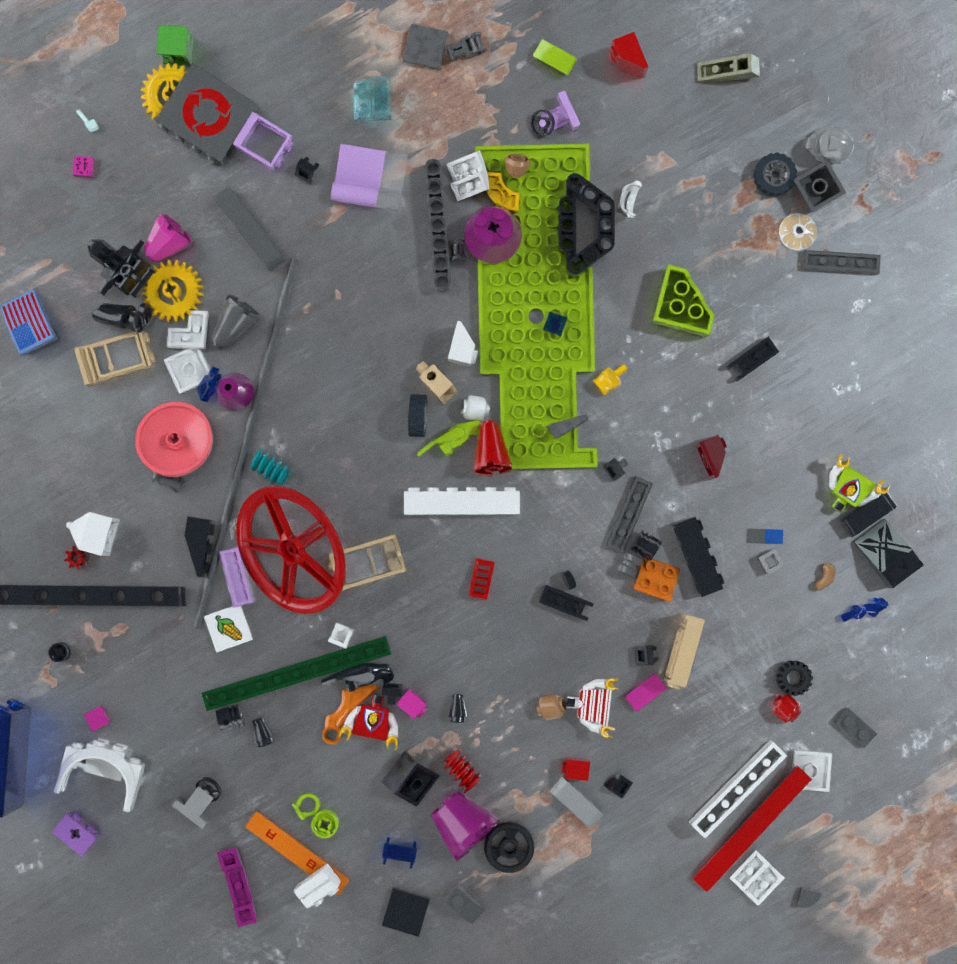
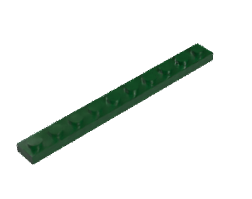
M384 636L205 691L201 694L206 711H210L391 655V650L387 637Z

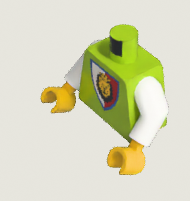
M839 454L838 462L829 473L830 493L837 498L832 508L842 513L846 505L852 508L863 507L881 496V494L887 493L890 485L887 488L881 487L885 480H881L876 487L877 484L848 466L850 457L846 461H842L843 454Z

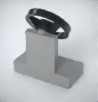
M202 777L196 783V790L187 802L179 797L172 806L203 829L210 820L202 815V813L211 802L219 799L221 788L212 778ZM205 781L212 783L217 790H213V788L210 785H207Z

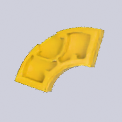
M487 172L489 189L486 192L496 205L506 208L510 212L519 213L520 193L506 187L502 180V173Z

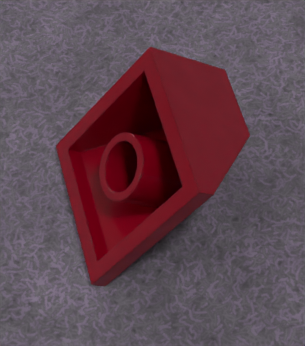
M716 435L695 445L710 480L719 477L726 454L725 448H727L723 437L720 438L719 435Z

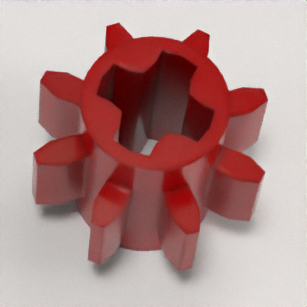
M72 546L71 552L65 551L68 556L64 561L70 563L69 568H73L76 565L77 569H81V564H88L85 560L89 554H85L82 550H77L76 546ZM80 555L79 559L73 560V557Z

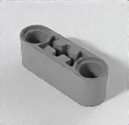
M563 776L550 790L559 801L589 828H592L604 815L599 808Z

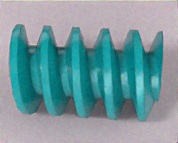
M260 448L251 462L250 469L252 471L257 469L258 475L264 473V479L270 477L271 484L276 482V486L284 485L294 469L288 472L287 464L281 467V460L274 463L275 456L268 459L269 452L262 455L263 448Z

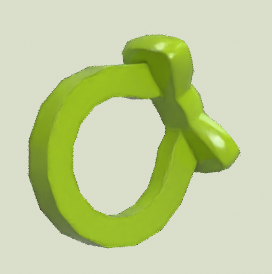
M305 793L299 797L297 803H292V807L303 821L305 817L313 816L318 812L320 801L316 795ZM306 797L313 798L316 802V807L312 812H301L299 809L302 800Z

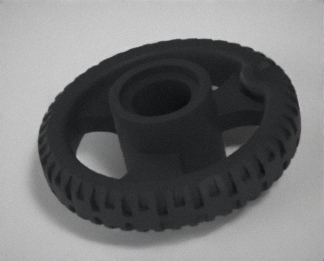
M504 822L498 824L490 830L485 839V856L488 862L498 871L504 873L518 872L524 869L533 857V838L529 831L518 823ZM504 830L506 837L500 841L498 848H492L491 843L494 836ZM518 832L527 841L528 850L526 852L519 850L518 841L515 839V835ZM512 843L515 848L513 851L507 852L504 850V845ZM500 856L507 859L515 857L518 860V864L507 866L497 862V859Z

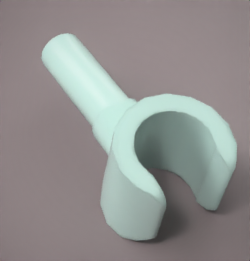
M80 109L76 111L90 132L99 129L95 119L89 121Z

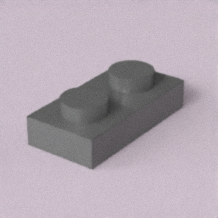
M846 708L834 721L863 748L877 735L873 729L849 708Z

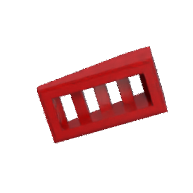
M476 558L468 596L487 600L495 562ZM479 565L489 566L490 569H489V570L480 569V568H478V566H479ZM477 572L488 574V578L476 576ZM475 580L485 581L487 584H476ZM474 587L485 589V593L473 591Z

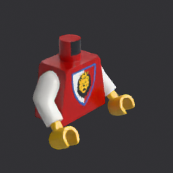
M373 694L371 704L363 703L362 706H357L347 716L338 737L340 738L342 733H346L348 735L346 741L350 739L351 734L386 741L387 749H389V744L394 743L396 750L398 748V724L390 709L382 707L384 696Z

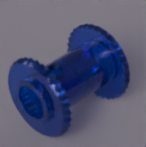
M387 837L382 853L383 864H386L387 859L410 862L409 868L412 869L417 853L416 841H413L412 847L390 844V837Z

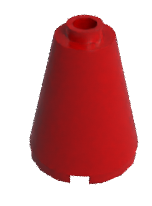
M494 420L484 421L479 428L473 467L475 473L479 475H492V472L499 471V474H503L512 470V463L500 426Z

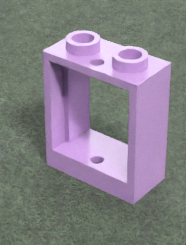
M252 112L233 145L237 150L274 172L276 168L279 169L282 165L285 153L290 152L294 139L286 131ZM259 124L285 140L272 162L267 161L245 147Z

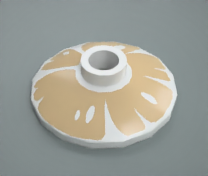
M801 213L787 216L779 228V236L782 243L789 249L796 251L805 250L810 247L817 235L814 221L809 216ZM796 228H801L802 233L798 234Z

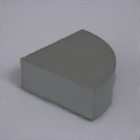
M802 887L796 906L807 908L814 905L820 899L821 893Z

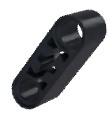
M887 492L881 494V496L865 506L858 508L840 522L849 535L854 537L894 510L897 505Z

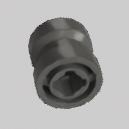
M626 552L624 562L620 564L618 570L635 578L637 575L636 567L641 566L643 560Z

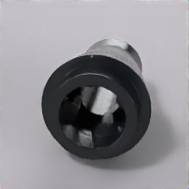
M452 695L448 715L450 722H465L467 713L464 695Z
M263 717L253 720L255 744L258 745V748L272 744L273 735L265 724Z

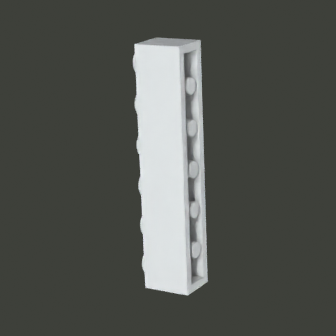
M475 487L466 488V491H458V488H447V491H439V488H427V491H420V488H408V491H404V515L520 514V491H516V487H504V491H496V487H486L485 491H477Z
M769 740L688 822L706 838L787 755L773 741Z

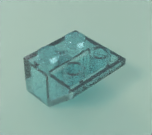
M370 77L354 82V121L392 120L391 77Z

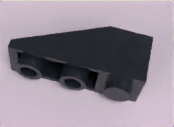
M187 516L184 536L197 577H204V573L207 574L209 569V562L206 561L207 555H210L212 550L210 536L214 535L215 524H213V520Z

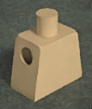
M423 361L417 366L416 370L421 374L419 378L443 405L458 393L454 385L434 364L429 367Z

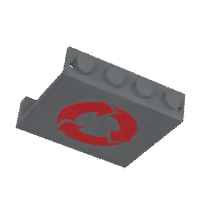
M192 63L155 121L159 125L158 128L163 132H171L180 143L184 144L186 142L190 144V149L200 155L202 152L207 155L206 159L211 163L222 165L223 158L251 113H256L259 108L258 104Z

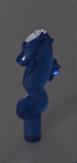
M874 597L873 601L876 603L864 604L862 608L859 605H854L850 608L849 612L840 615L843 622L852 618L861 619L866 613L876 617L889 604L884 598Z

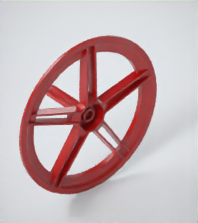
M269 486L252 493L243 503L236 525L238 549L249 575L269 599L289 611L313 614L327 609L341 594L346 576L344 550L329 518L308 497L287 487ZM278 499L289 500L302 506L317 521L299 536H294ZM264 502L280 540L252 537L253 518L258 508ZM326 535L329 538L334 554V577L305 551L306 547ZM256 544L274 545L276 548ZM255 551L282 556L284 562L281 588L266 574L258 561ZM298 565L328 590L316 598L294 596Z

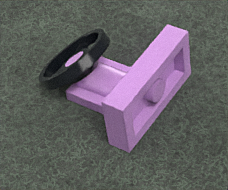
M565 90L557 94L559 107L550 111L538 110L533 113L530 126L535 135L539 137L548 136L554 130L567 124L570 125L572 132L580 129L581 124ZM539 112H545L540 117L536 116ZM534 119L538 121L539 128H541V134H539L534 127Z

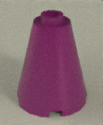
M229 373L218 381L215 393L221 406L228 410L237 411L244 409L250 404L254 389L251 381L245 375Z

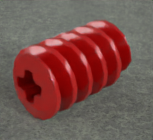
M458 749L447 756L442 762L446 761L444 769L451 768L449 775L456 774L454 781L461 780L458 786H466L463 793H466L479 783L478 780L481 775L480 773L474 774L475 767L469 769L471 762L467 761L464 763L466 756L459 757L461 750Z

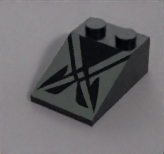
M885 519L854 541L855 545L888 588L896 587L924 566L911 547Z

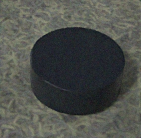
M567 570L561 573L569 590L576 588V582L571 572Z

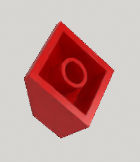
M635 32L614 39L608 53L612 64L615 63L616 67L641 79L644 78L648 70V64Z

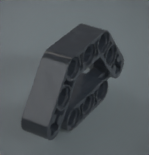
M577 173L568 176L566 180V196L561 198L558 205V248L562 254L566 255L567 274L574 278L583 274L611 253L615 245L614 200ZM578 181V186H571L572 182ZM583 185H584L585 187L583 188L582 193H579V192H580V188L582 189V187H583ZM592 191L595 197L588 199L585 197V193ZM576 198L596 212V240L578 254H576ZM606 202L610 205V209L604 211L601 209L600 204ZM563 203H570L572 209L569 211L562 208ZM568 221L572 224V228L565 230L562 227V223ZM606 221L610 224L611 228L604 230L601 228L600 223ZM568 240L572 243V247L565 249L562 246V242ZM606 240L610 242L611 247L604 249L601 247L600 242ZM593 252L595 259L587 260L585 254ZM582 260L583 263L579 265L578 271H572V264L576 266Z

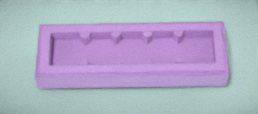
M238 547L220 551L219 556L233 608L253 603Z

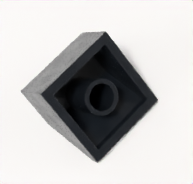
M404 751L382 780V783L393 794L417 807L440 776L419 759Z

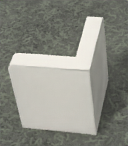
M336 623L328 642L347 648L355 629Z

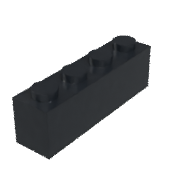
M692 517L672 525L699 597L722 590V585L725 583L721 573L718 574L715 567L718 565L714 555L711 556L708 549L711 546L707 537L704 538L701 532L704 530L701 520Z

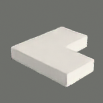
M190 310L191 315H188L187 328H168L166 346L176 349H206L209 312Z

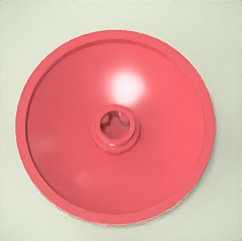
M183 402L165 403L148 412L140 422L135 438L136 450L142 462L154 473L165 477L184 476L198 469L208 458L213 445L212 428L205 415L198 408Z

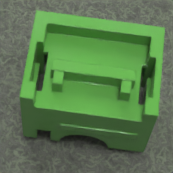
M159 25L156 54L163 57V64L169 63L174 65V63H177L178 65L191 66L194 38L192 34H189L188 27Z

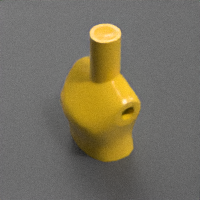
M624 364L614 371L607 367L592 381L605 396L609 391L620 385L619 376L626 372L628 368Z

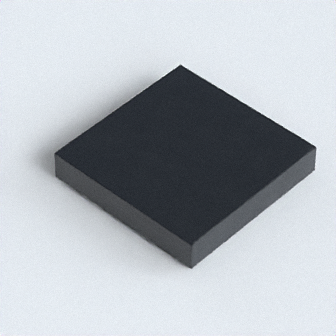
M393 887L382 926L419 937L430 898Z

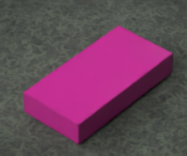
M654 673L624 697L637 712L667 688Z

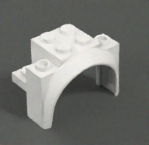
M98 738V740L95 739L87 743L86 748H84V744L73 742V744L66 746L54 793L59 794L60 791H65L72 769L78 767L82 768L83 772L117 781L124 780L126 784V797L123 811L130 812L134 809L139 786L144 783L145 776L142 775L145 763H141V759L131 757L133 749L128 748V745L117 742L115 745L109 743L110 740Z

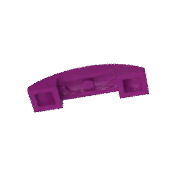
M233 847L217 852L233 901V910L238 928L256 923L257 915L250 885L237 848Z

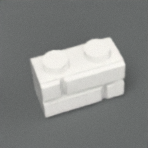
M325 864L295 887L294 893L301 899L306 908L311 906L317 907L324 901L323 898L326 895L331 897L339 890L338 886L341 881L332 868Z

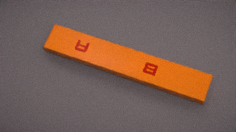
M256 811L246 824L245 828L309 875L325 864H328L341 881L338 886L339 890L335 893L337 896L350 880L259 811Z

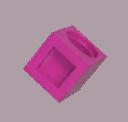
M410 688L396 703L413 719L416 716L420 718L427 710L425 708L427 703Z

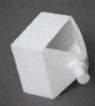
M89 512L74 522H67L66 527L70 529L79 550L100 556H110L120 519Z

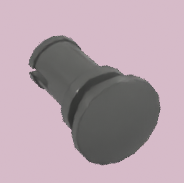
M156 473L152 478V482L157 480L160 485H165L175 493L183 485L182 482L173 477H165Z

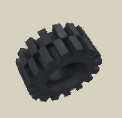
M790 660L787 663L784 662L778 668L776 682L783 692L793 696L803 695L812 686V671L804 663ZM794 670L798 671L802 677L801 682L795 686L789 684L787 680L788 674Z

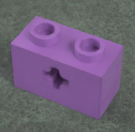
M70 811L62 818L52 833L82 857L100 835L94 826L84 823L82 821L83 818L78 813ZM76 829L80 830L78 836L75 835Z

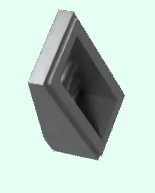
M582 415L555 422L547 427L554 439H558L588 421V416Z

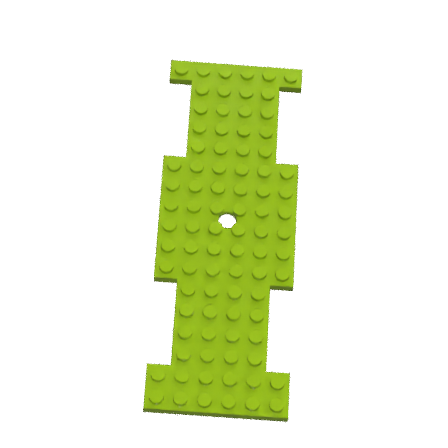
M589 144L475 146V152L480 150L487 172L502 173V180L506 187L520 193L519 213L512 212L518 219L522 230V239L518 250L509 260L499 264H488L478 260L480 375L499 374L501 432L512 463V469L598 467L597 448H578L577 427L558 439H554L547 427L552 423L577 417L576 373L595 372L592 267L578 277H570L566 272V255L562 254L558 248L559 201L566 196V180L570 174H580L590 182ZM510 154L524 155L531 162L527 172L519 178L512 177L507 172L505 158ZM566 202L562 204V208L569 211L572 209V205ZM566 221L562 223V227L565 230H570L572 224ZM566 240L562 242V246L565 249H570L572 243ZM586 257V259L592 260V257ZM582 260L576 266L572 264L571 270L578 271L579 265L583 263ZM533 309H539L543 313L544 318L542 322L535 324L529 320V313Z

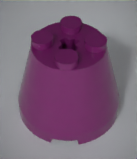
M486 206L473 213L467 221L464 232L465 243L469 252L480 261L488 264H499L509 260L518 250L522 239L521 226L516 216L506 208ZM490 224L492 225V228L496 230V233H493L492 230L489 231Z
M456 791L452 796L449 795L442 802L443 806L440 809L434 810L430 817L449 852L456 861H459L470 852L469 849L474 848L488 835L490 830L497 825L496 823L499 819L464 794Z

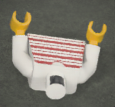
M618 678L609 680L595 679L585 684L583 689H579V697L567 696L566 708L577 709V717L580 718V723L590 731L602 734L605 738H613L608 735V730H615L614 727L608 726L611 692L612 690L619 689V687L613 686V681H618Z

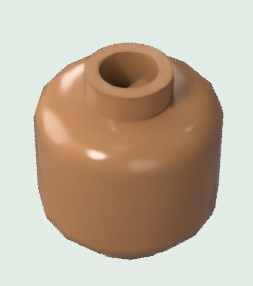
M558 694L542 696L539 704L536 705L537 713L546 721L561 718L564 712H566L564 698Z

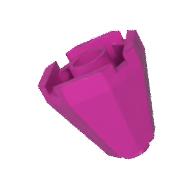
M161 214L156 219L144 246L145 256L152 262H160L187 248L193 241L186 231L182 232L180 229L182 226L167 214Z

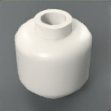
M468 395L463 399L460 406V413L463 414L464 418L473 421H482L485 416H488L490 406L484 397Z

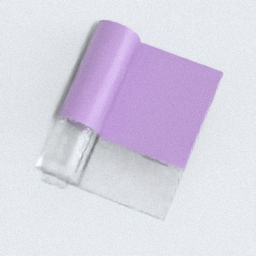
M340 144L335 182H333L331 201L399 212L400 208L403 209L405 202L402 192L408 155Z

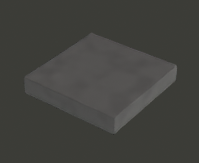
M411 24L403 62L440 70L448 31Z

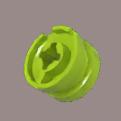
M320 810L312 819V831L320 838L333 836L339 827L338 816L332 810ZM323 820L326 822L329 821V825L327 827L322 826Z

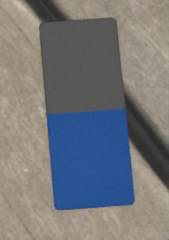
M747 529V543L783 544V530Z

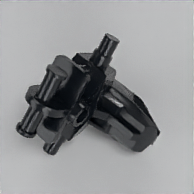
M90 239L87 243L90 257L104 267L101 276L106 279L98 292L105 295L114 285L126 295L131 294L136 298L140 290L148 286L147 281L156 272L150 268L151 265L137 255L145 244L141 239H138L130 249L124 245L119 250H116L104 240Z

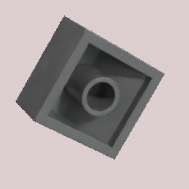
M828 160L793 179L812 213L833 204L846 195L844 187Z

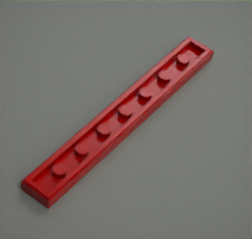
M796 765L692 879L708 892L805 788L812 778Z

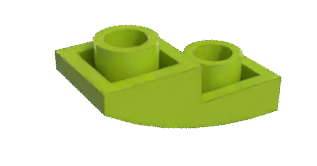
M543 39L533 54L534 58L567 76L577 61L576 57Z

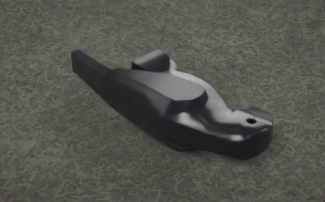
M363 663L321 680V684L324 686L339 680H345L348 691L352 692L357 687L371 685L378 679H383V683H388L393 680L394 672L389 664Z

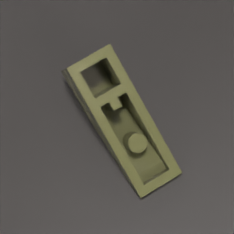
M752 53L699 62L697 63L698 82L745 80L760 77L759 58Z

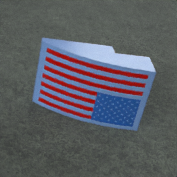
M35 289L0 305L3 318L20 355L25 356L58 339Z

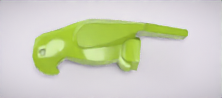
M479 420L454 425L426 445L417 455L421 456L436 443H439L438 446L448 457L452 455L454 448L463 445L471 435L477 436L478 439L479 428L482 423Z

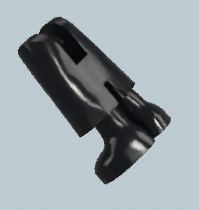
M102 303L93 312L92 317L95 321L122 329L129 328L133 332H142L144 326H148L150 323L152 307L148 303H142L136 312V308L132 305Z

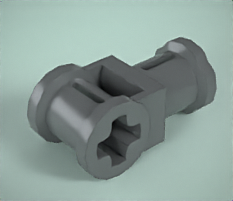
M474 32L461 38L458 44L446 45L451 62L464 55L466 58L485 53L487 49L483 46L480 38L481 32Z

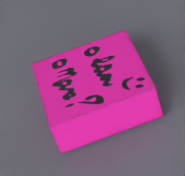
M74 156L73 176L93 177L94 158Z

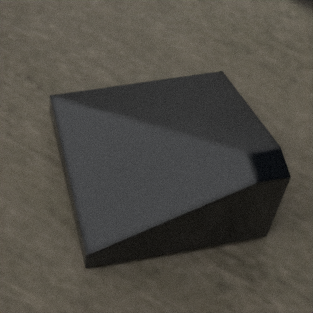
M617 774L607 781L604 786L620 798H623L633 782L621 774Z

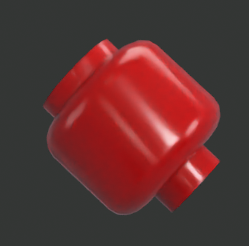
M789 694L783 697L779 695L772 703L775 706L773 714L784 723H793L802 712L800 710L801 704Z

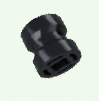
M65 642L55 643L48 650L49 658L54 662L68 660L72 654L71 647Z

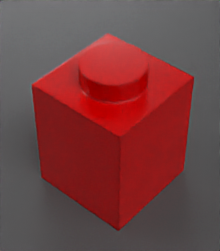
M566 757V762H562L561 773H564L565 779L588 781L590 760Z

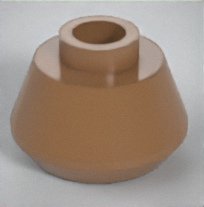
M510 154L505 158L507 172L515 178L524 175L531 165L529 158L521 154Z

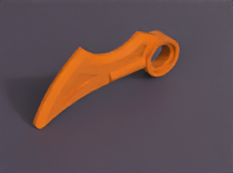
M368 685L357 687L352 692H349L347 688L342 689V701L339 708L333 714L326 716L325 728L322 733L323 740L328 744L338 743L342 738V734L340 738L338 737L347 716L367 697L379 690L380 687ZM330 729H334L338 733L335 740L327 738V732Z

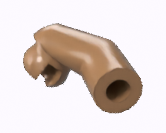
M831 563L824 564V577L814 583L819 591L834 581L836 568Z

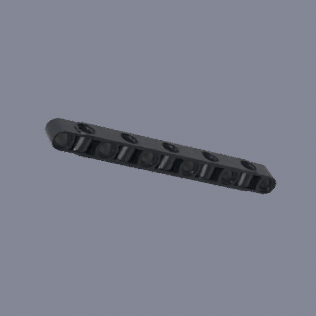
M0 585V605L186 606L187 587ZM3 590H6L9 594L6 600L1 597ZM42 590L47 593L45 600H42L39 596ZM81 590L86 594L83 601L78 598V593ZM119 590L124 593L122 601L116 598V593ZM157 591L163 594V599L160 602L154 598Z

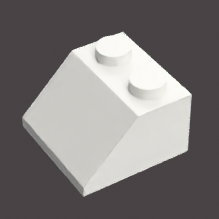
M457 321L448 362L471 368L472 363L476 364L478 351L475 350V344L462 322Z

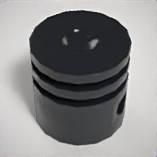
M641 530L630 549H635L634 552H639V555L651 561L660 548L662 541L652 535L649 536V533H644V530Z
M236 704V707L233 705L231 708L226 707L216 710L217 722L222 733L236 729V727L245 726L244 715L239 704Z

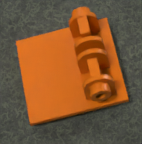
M643 558L637 581L634 584V590L671 602L680 568L655 559L649 561Z

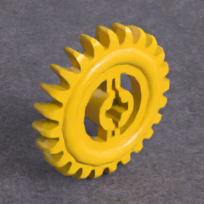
M167 63L165 69L162 65H159V71L153 68V76L147 74L149 81H143L146 87L140 90L145 94L140 98L146 100L142 106L148 107L146 113H152L151 119L155 120L164 107L158 99L160 86L166 82L167 86L162 90V96L165 101H168L169 95L176 89L174 81L180 83L186 73L184 65L178 69L177 63H174L172 68Z
M168 259L167 266L160 261V269L153 265L156 273L147 281L148 286L146 288L143 287L147 291L141 293L142 296L148 297L143 303H150L152 310L154 309L152 315L156 316L160 313V320L166 316L167 322H170L172 317L177 322L179 316L185 320L186 313L191 315V309L197 311L198 308L195 304L202 303L198 297L204 296L203 293L199 292L204 286L198 285L202 281L201 278H196L198 272L191 273L192 266L186 269V262L179 266L177 259L174 265ZM172 277L181 279L186 285V296L182 301L180 300L182 288L172 281ZM163 281L166 283L162 287V292L167 298L173 300L174 305L166 304L160 297L159 289ZM171 286L175 288L173 295L169 292Z

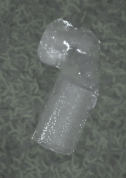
M238 515L228 524L227 540H237L236 525Z

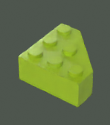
M667 265L652 323L708 337L714 320L713 312L709 309L687 269Z

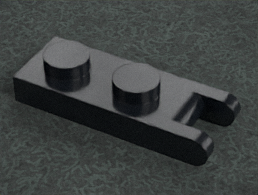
M768 336L726 367L731 369L735 365L741 374L735 378L738 382L779 353V350Z
M545 585L539 600L541 604L588 621V617L582 615L585 604L589 607L594 605L592 602Z

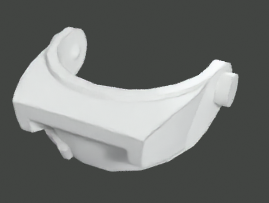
M640 181L628 184L622 189L617 212L627 215L628 218L635 217L633 206L637 193L642 187Z

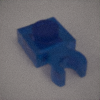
M212 366L208 375L203 377L197 387L201 401L208 402L211 396L215 394V384L219 382L222 376L218 374L219 368Z

